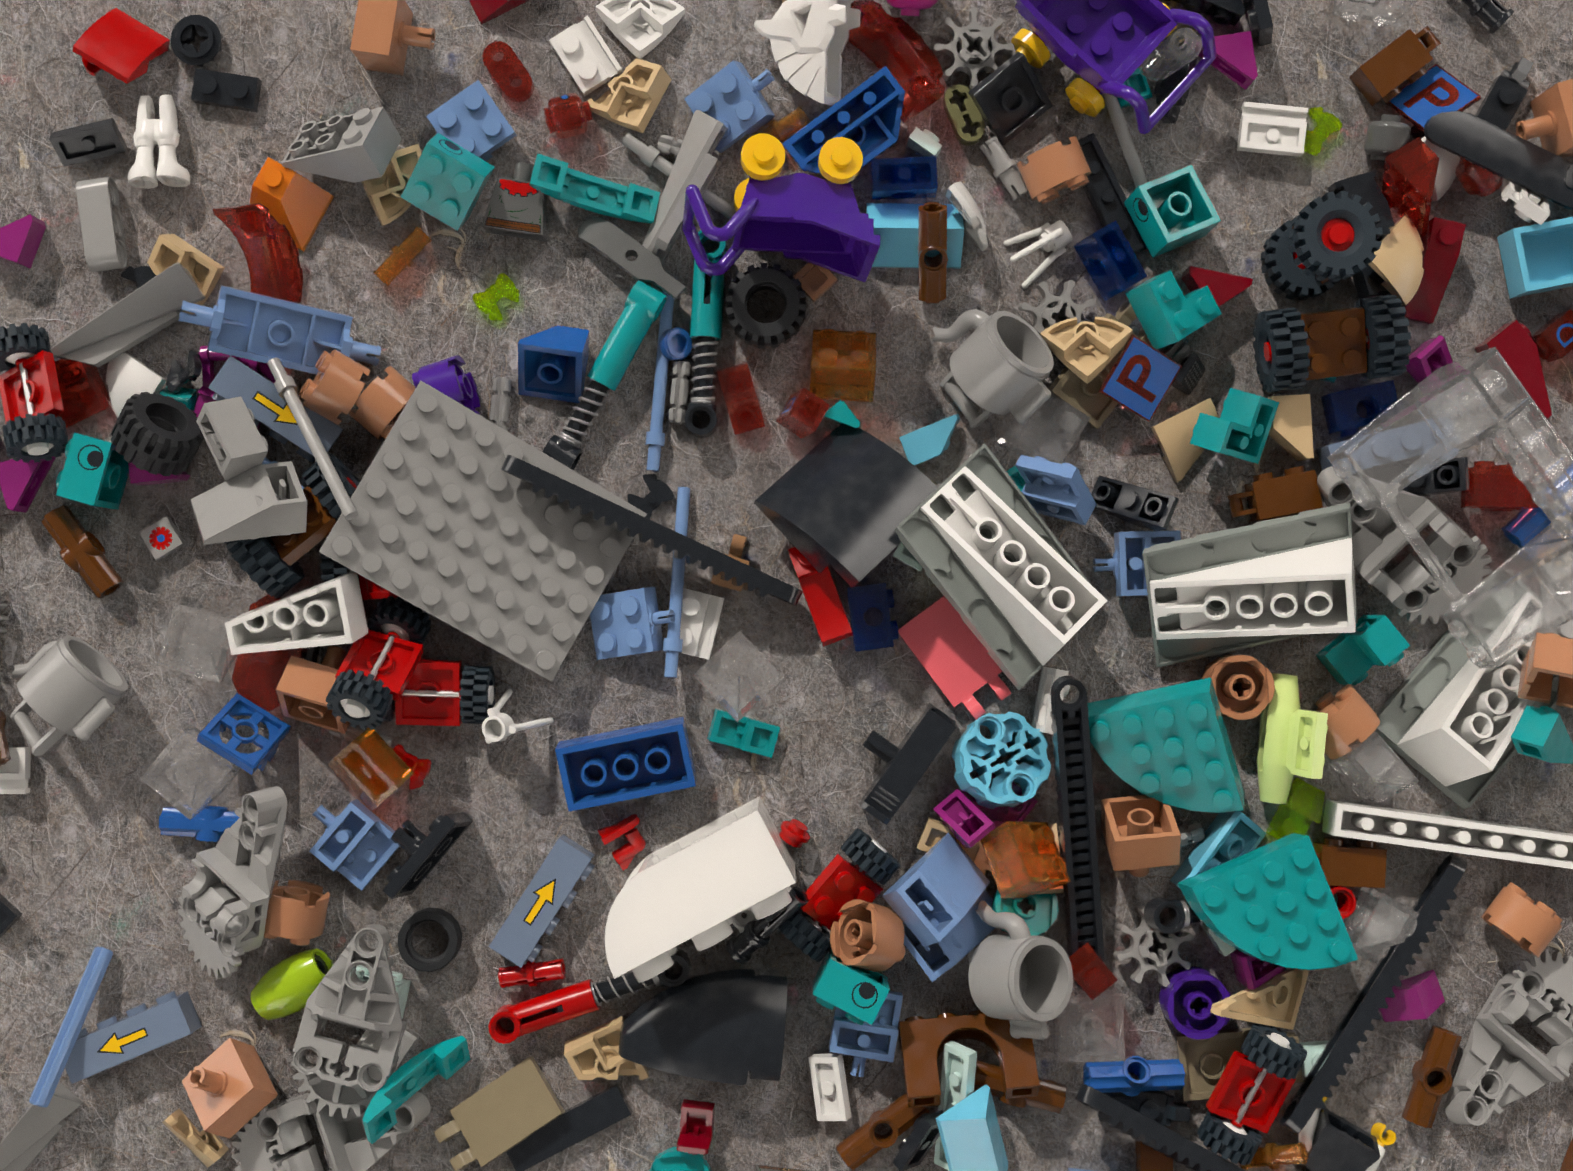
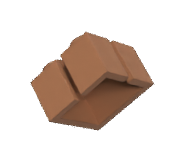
M1537 632L1530 650H1528L1521 665L1518 698L1549 704L1553 675H1559L1556 705L1573 708V639L1564 638L1555 633L1543 634Z

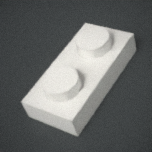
M843 1054L811 1055L808 1057L817 1121H847L851 1118Z

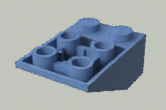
M947 833L893 884L882 897L921 944L927 946L939 943L964 918L990 881L950 833Z
M986 890L983 891L964 918L939 943L923 946L903 922L904 945L932 982L961 961L995 929V927L985 923L975 911L982 900L986 901L992 908L993 899Z

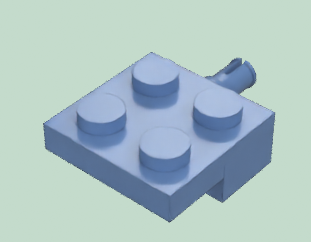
M733 60L684 98L693 114L696 110H700L720 121L728 128L716 147L719 153H723L746 134L752 135L775 117V114L760 90L775 80L768 69H765L759 76L752 79L744 65Z
M479 80L426 116L435 128L436 134L443 135L484 161L493 157L491 155L493 151L517 136Z
M1021 455L1015 465L1026 483L1021 492L1035 511L1039 514L1086 525L1097 504L1085 484L1079 469L1070 463L1059 464L1050 462L1040 456L1033 458Z
M1180 530L1114 533L1115 551L1112 558H1094L1093 564H1106V566H1093L1094 572L1113 571L1116 579V596L1148 595L1143 550L1156 544L1181 540Z
M655 587L603 594L599 597L590 613L597 660L663 650L661 624L674 623L675 617L664 618V616L675 615L672 609L659 611Z
M358 799L351 801L342 813L336 817L324 808L323 805L319 806L317 811L313 813V816L326 825L327 828L309 852L333 872L336 870L361 891L366 888L400 847L391 840L395 831Z
M889 991L872 1025L865 1021L863 1025H859L849 1020L845 1016L846 1012L835 1006L829 1052L854 1056L850 1072L852 1076L856 1077L859 1064L858 1077H864L866 1058L887 1062L894 1061L899 1031L898 1023L903 999L902 993Z

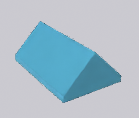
M866 203V214H869L870 219H874V235H880V248L872 267L918 268V206L924 204ZM942 204L947 205V268L960 269L964 237L963 216L953 204ZM930 250L926 252L925 255L933 257L938 255L940 252L937 250Z
M1241 811L1218 813L1205 831V839L1197 842L1170 881L1179 887L1178 883L1253 851L1267 833Z
M985 1084L936 1118L949 1171H1008V1160L991 1090Z

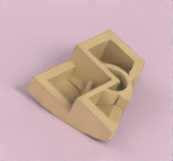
M180 1108L162 1122L207 1168L229 1150L218 1135L205 1132L204 1130L199 1132Z

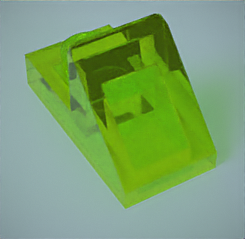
M1295 777L1291 784L1287 803L1279 806L1266 833L1276 839L1292 833L1305 835L1312 821L1318 824L1321 821L1325 792Z

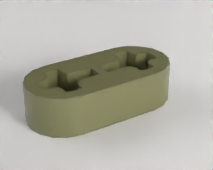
M961 84L952 85L944 95V110L959 142L968 146L975 145L983 137L985 131L984 120L968 93L970 91L969 88ZM953 94H957L959 98H965L962 104L964 112L960 111L956 103L951 105L950 102L952 101ZM964 118L968 119L971 127H978L975 131V136L971 137L970 133L964 134L962 132L966 126Z

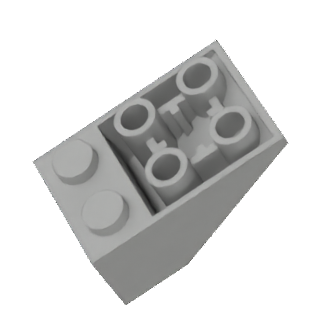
M384 107L372 110L364 108L355 114L346 116L338 114L325 121H309L303 124L299 129L296 139L288 147V152L281 164L285 168L353 183L382 177L402 138Z
M242 397L204 403L196 422L225 481L262 464L268 453V444L265 437L260 435L255 425L253 412L246 407Z
M292 461L257 465L191 499V505L204 545L306 532L307 499Z

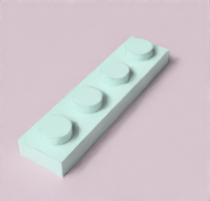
M955 1041L944 1044L940 1084L941 1104L938 1107V1111H947L974 1092L977 1051ZM939 1136L935 1143L934 1163L949 1171L941 1137Z

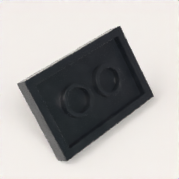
M464 812L446 814L445 816L440 815L429 826L428 830L431 833L428 836L418 830L410 820L405 821L402 824L403 829L399 827L392 835L391 840L401 846L410 858L403 866L398 865L386 878L389 883L382 891L391 899L413 894L473 820Z

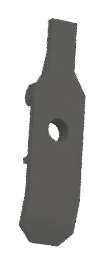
M598 216L588 218L578 228L580 241L596 249L606 257L607 261H612L631 275L634 280H640L649 286L652 284L662 289L675 300L686 290V286L663 270L659 257L613 223ZM628 256H634L637 259L634 261H629L626 258Z

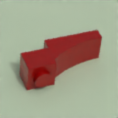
M796 547L788 549L823 647L853 636L828 566L819 573Z

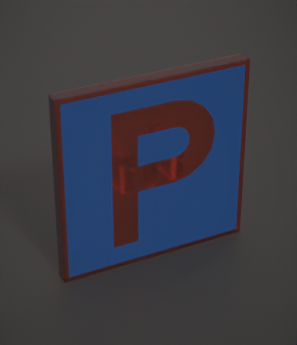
M1435 64L1413 84L1408 83L1402 87V92L1389 101L1387 105L1424 132L1425 123L1431 117L1442 112H1463L1479 101L1481 96L1442 67Z
M1131 335L1099 392L1150 422L1182 366L1135 335Z

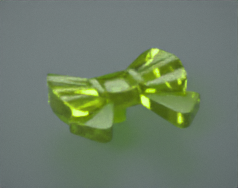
M1314 107L1308 110V114L1317 126L1312 131L1306 130L1304 151L1314 156L1320 153L1322 143L1329 135L1340 131L1343 127L1336 116L1329 112H1323L1322 107Z
M499 273L495 284H492L485 292L473 294L476 306L485 314H489V320L493 321L503 320V316L496 304L502 297L516 303L520 301L519 290L516 289L513 281L504 273Z

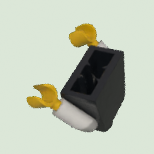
M1327 1097L1322 1098L1323 1102L1326 1101ZM1316 1108L1305 1127L1298 1133V1148L1302 1152L1303 1164L1307 1168L1306 1171H1376L1386 1151L1384 1146L1393 1144L1396 1141V1134L1392 1130H1387L1385 1136L1382 1137L1386 1125L1380 1122L1372 1126L1370 1134L1326 1108L1320 1111Z

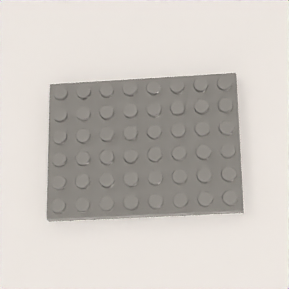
M420 380L350 498L358 515L352 520H346L343 513H341L319 552L552 682L634 537L627 536V528L621 532L616 531L615 523L605 526L603 517L597 521L592 520V512L590 511L586 515H581L579 506L572 510L568 509V501L566 500L561 504H557L556 495H552L548 499L544 498L543 489L536 493L532 492V484L501 470L507 455L519 458L643 517H646L647 513Z

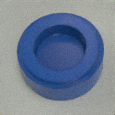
M682 328L668 329L660 337V351L669 360L684 359L692 350V339L689 333Z

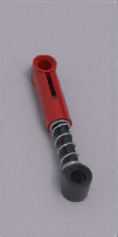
M1329 886L1332 894H1336L1338 897L1337 907L1342 919L1348 918L1356 908L1355 895L1346 887ZM1157 897L1151 899L1144 908L1143 915L1148 926L1163 933H1176L1183 929V927H1188L1191 923L1199 922L1200 925L1203 924V921L1198 918L1189 904L1179 899L1168 900ZM1168 908L1169 918L1166 922L1161 923L1159 914L1161 910Z
M678 949L671 956L673 961H678L682 965L683 970L678 974H671L665 970L659 975L641 983H638L633 972L623 974L615 979H610L607 976V980L599 983L588 979L514 1005H503L496 1011L489 1022V1034L498 1043H511L517 1037L600 1010L603 1001L609 1003L610 999L615 997L622 999L624 994L630 992L637 994L639 989H651L652 985L679 986L688 978L691 966L690 958L681 949ZM505 1017L513 1021L515 1028L513 1030H505L501 1027L499 1020Z

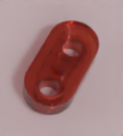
M501 41L490 43L483 52L485 67L509 100L513 102L526 101L534 91V82L530 74L507 43ZM496 53L504 54L503 59L500 61H494L493 57ZM514 79L522 80L519 87L511 86Z

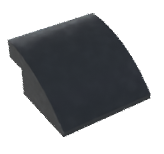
M841 423L758 497L754 504L819 573L830 564L853 588L901 543L894 530L938 487L917 467L881 440L860 428L856 429Z

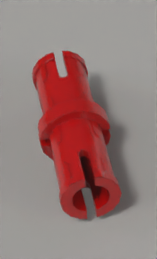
M563 958L546 962H535L534 960L531 963L527 961L521 968L519 966L500 967L498 972L500 987L506 988L526 984L532 987L544 981L563 980L566 978L565 962Z

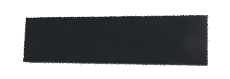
M1092 133L1078 140L1092 172L1087 176L1089 183L1083 186V189L1121 262L1147 249V246L1124 204L1127 198L1095 134Z
M617 1083L565 1110L562 1115L506 1153L515 1170L524 1171L630 1116L632 1110Z

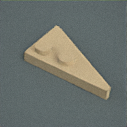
M1288 969L1277 974L1256 989L1242 990L1212 1004L1210 1012L1220 1017L1293 1030L1309 970Z

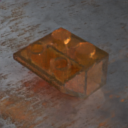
M813 329L809 398L873 402L876 377V333L861 330L853 332Z
M369 727L327 764L370 811L378 807L414 774L382 737Z
M1006 821L980 840L1001 898H1024L1070 882L1066 871V864L1060 856L1055 843L1054 833L1050 829L1048 822Z

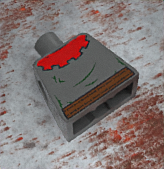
M517 162L514 179L498 177L482 224L487 233L547 242V195L529 186L534 165Z

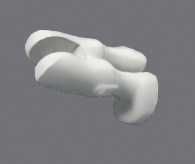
M169 94L160 96V119H155V108L151 96H140L136 130L133 135L137 154L135 163L128 172V183L131 186L145 189L157 187L158 180L162 184L171 187H186L190 185V174L186 168L178 164L176 157V147L179 144L180 134L178 133L177 111L173 97ZM158 144L159 157L156 171L153 150Z

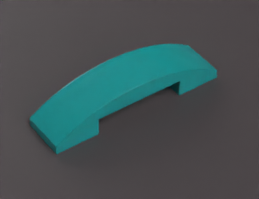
M537 153L529 186L555 199L598 214L650 224L654 222L661 192L630 183L627 187L570 169L567 162Z
M465 1037L451 1038L422 1051L403 1064L387 1079L385 1085L376 1092L370 1101L363 1117L367 1140L371 1144L398 1123L395 1110L432 1078L439 1074L447 1080L471 1060Z

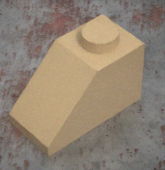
M1310 394L1268 397V399L1279 402L1268 435L1297 461L1313 459Z

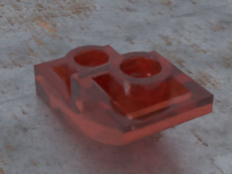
M747 362L717 370L734 434L737 435L765 427Z

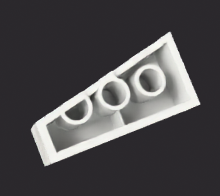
M354 571L243 613L225 623L231 655L354 643L369 633L358 575Z

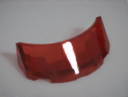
M856 0L851 3V8L861 10L860 27L849 30L848 42L862 51L880 70L886 66L904 89L905 96L900 119L903 123H906L938 101L944 94L945 87L939 81L943 76L942 68L935 54L927 46L923 38L902 18L890 16L885 12L882 5L874 0Z
M261 203L213 208V215L218 217L231 230L243 250L249 268L251 292L300 303L303 290V271L300 266L298 249L286 226L279 224L269 213V209Z

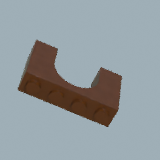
M975 1010L968 1015L956 1016L953 1013H943L936 1018L924 1019L921 1016H912L906 1018L905 1021H899V1037L908 1108L937 1106L941 1104L937 1060L944 1049L945 1043L962 1039L980 1041L991 1048L996 1054L1001 1067L1005 1099L1038 1096L1040 1083L1033 1040L1022 1037L1019 1039L1013 1038L1010 1034L1009 1020L994 1019L985 1015L980 1010Z

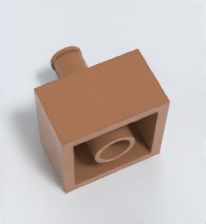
M358 0L350 50L366 70L403 75L408 45L433 50L435 44L431 40L435 41V29L411 26L413 13L405 0Z
M1573 79L1556 83L1530 101L1534 118L1519 121L1516 124L1517 136L1525 140L1539 137L1543 149L1562 158L1573 156Z
M328 646L321 664L294 656L290 657L276 688L283 716L339 733H346L350 722L346 721L344 724L340 721V716L334 717L331 714L333 710H328V702H326V697L336 680L335 675L347 655L345 650L337 646Z
M1147 795L1102 799L1101 830L1114 871L1129 870V873L1135 877H1144L1148 875L1149 868L1180 864L1181 834L1170 805Z
M233 1038L226 1040L200 1065L194 1067L193 1071L190 1070L189 1074L182 1080L203 1130L229 1139L278 1096L255 1047Z

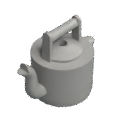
M972 309L961 314L949 328L934 327L933 332L935 336L932 341L942 343L956 341L968 330L975 329L952 353L950 357L951 371L939 384L942 389L946 390L970 422L969 426L972 429L982 424L993 413L1005 415L1011 412L1017 422L1025 424L1029 417L1051 397V391L1042 381L1048 377L1053 369L1052 353L1042 336L1021 317L1007 311H997L989 316L984 311ZM965 394L977 405L985 409V411L981 415L974 408V406L971 404V402L968 400Z
M66 635L58 641L55 640L45 644L28 663L14 665L15 669L12 672V677L21 678L17 682V688L24 700L10 714V719L20 728L32 747L31 752L33 755L41 756L65 733L77 737L81 741H88L91 734L114 712V705L124 696L125 691L128 689V684L117 667L97 649L79 638ZM32 709L41 719L53 726L44 737H41L28 717V713Z
M982 900L979 903L978 909L975 910L976 913L988 925L1005 929L1009 934L991 935L968 953L970 964L968 982L971 996L976 1006L985 1015L994 1019L1009 1020L1010 1034L1013 1038L1019 1039L1022 1037L1044 1040L1049 1035L1046 1021L1053 1020L1059 1016L1066 1008L1071 997L1073 971L1070 959L1063 947L1056 941L1044 936L1031 935L1023 918L1011 912H995L986 901Z

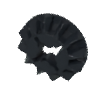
M190 15L181 19L174 26L171 33V47L174 54L187 65L203 67L209 61L215 62V56L219 51H222L221 39L223 36L218 26L208 17ZM196 31L202 39H207L205 42L200 43V52H198L193 44H190V42L195 41Z

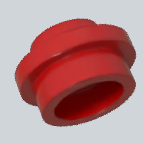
M796 819L782 822L780 826L782 830L779 834L782 840L796 848H801L803 843H808L810 835L805 824Z

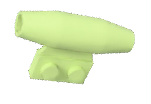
M1271 673L1275 685L1274 696L1270 704L1262 711L1260 718L1257 751L1259 797L1262 802L1286 804L1294 775L1311 779H1322L1325 764L1324 753L1328 731V713L1300 709L1297 675Z

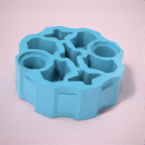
M1009 711L1006 714H985L969 724L967 730L954 743L951 755L955 761L956 768L954 778L961 791L968 792L975 798L978 805L990 809L1006 806L1015 807L1033 798L1041 784L1048 780L1051 763L1047 758L1046 751L1048 742L1044 734L1040 732V729L1032 727L1025 717L1018 713ZM980 725H984L990 730V739H986L981 735ZM1029 742L1032 748L1026 750L1024 744ZM1011 754V757L1005 760L1004 763L993 767L990 766L997 758ZM985 755L986 760H982L980 757ZM1016 760H1018V761H1020V762H1022V763L1018 765V764L1016 763ZM976 771L979 776L972 779L969 773ZM992 773L996 775V777L993 779H991ZM1012 782H1017L1021 786V796L1016 795L1012 791Z

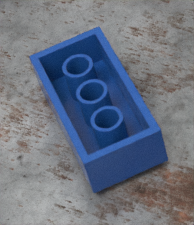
M684 717L559 741L555 748L569 812L696 786L697 777Z

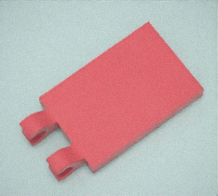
M944 595L897 630V633L950 704L956 707L962 702L973 719L977 720L986 713L972 695L986 683L1001 701L1012 694L998 676L1002 670L989 656L988 650L967 627L961 615Z

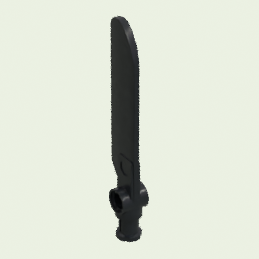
M1460 111L1442 112L1426 121L1424 134L1426 139L1432 144L1564 208L1573 209L1572 162L1473 114Z

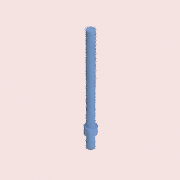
M663 290L662 293L667 295L668 298L660 313L650 431L646 432L645 444L648 445L646 470L655 472L659 471L661 447L665 445V433L662 432L669 359L664 357L660 351L659 340L664 331L672 328L674 298Z
M678 487L675 531L687 537L690 488ZM674 550L669 609H672L675 615H669L668 618L675 617V622L668 623L667 638L663 640V652H666L664 677L677 678L679 653H682L683 639H680L686 556L682 559L674 558Z

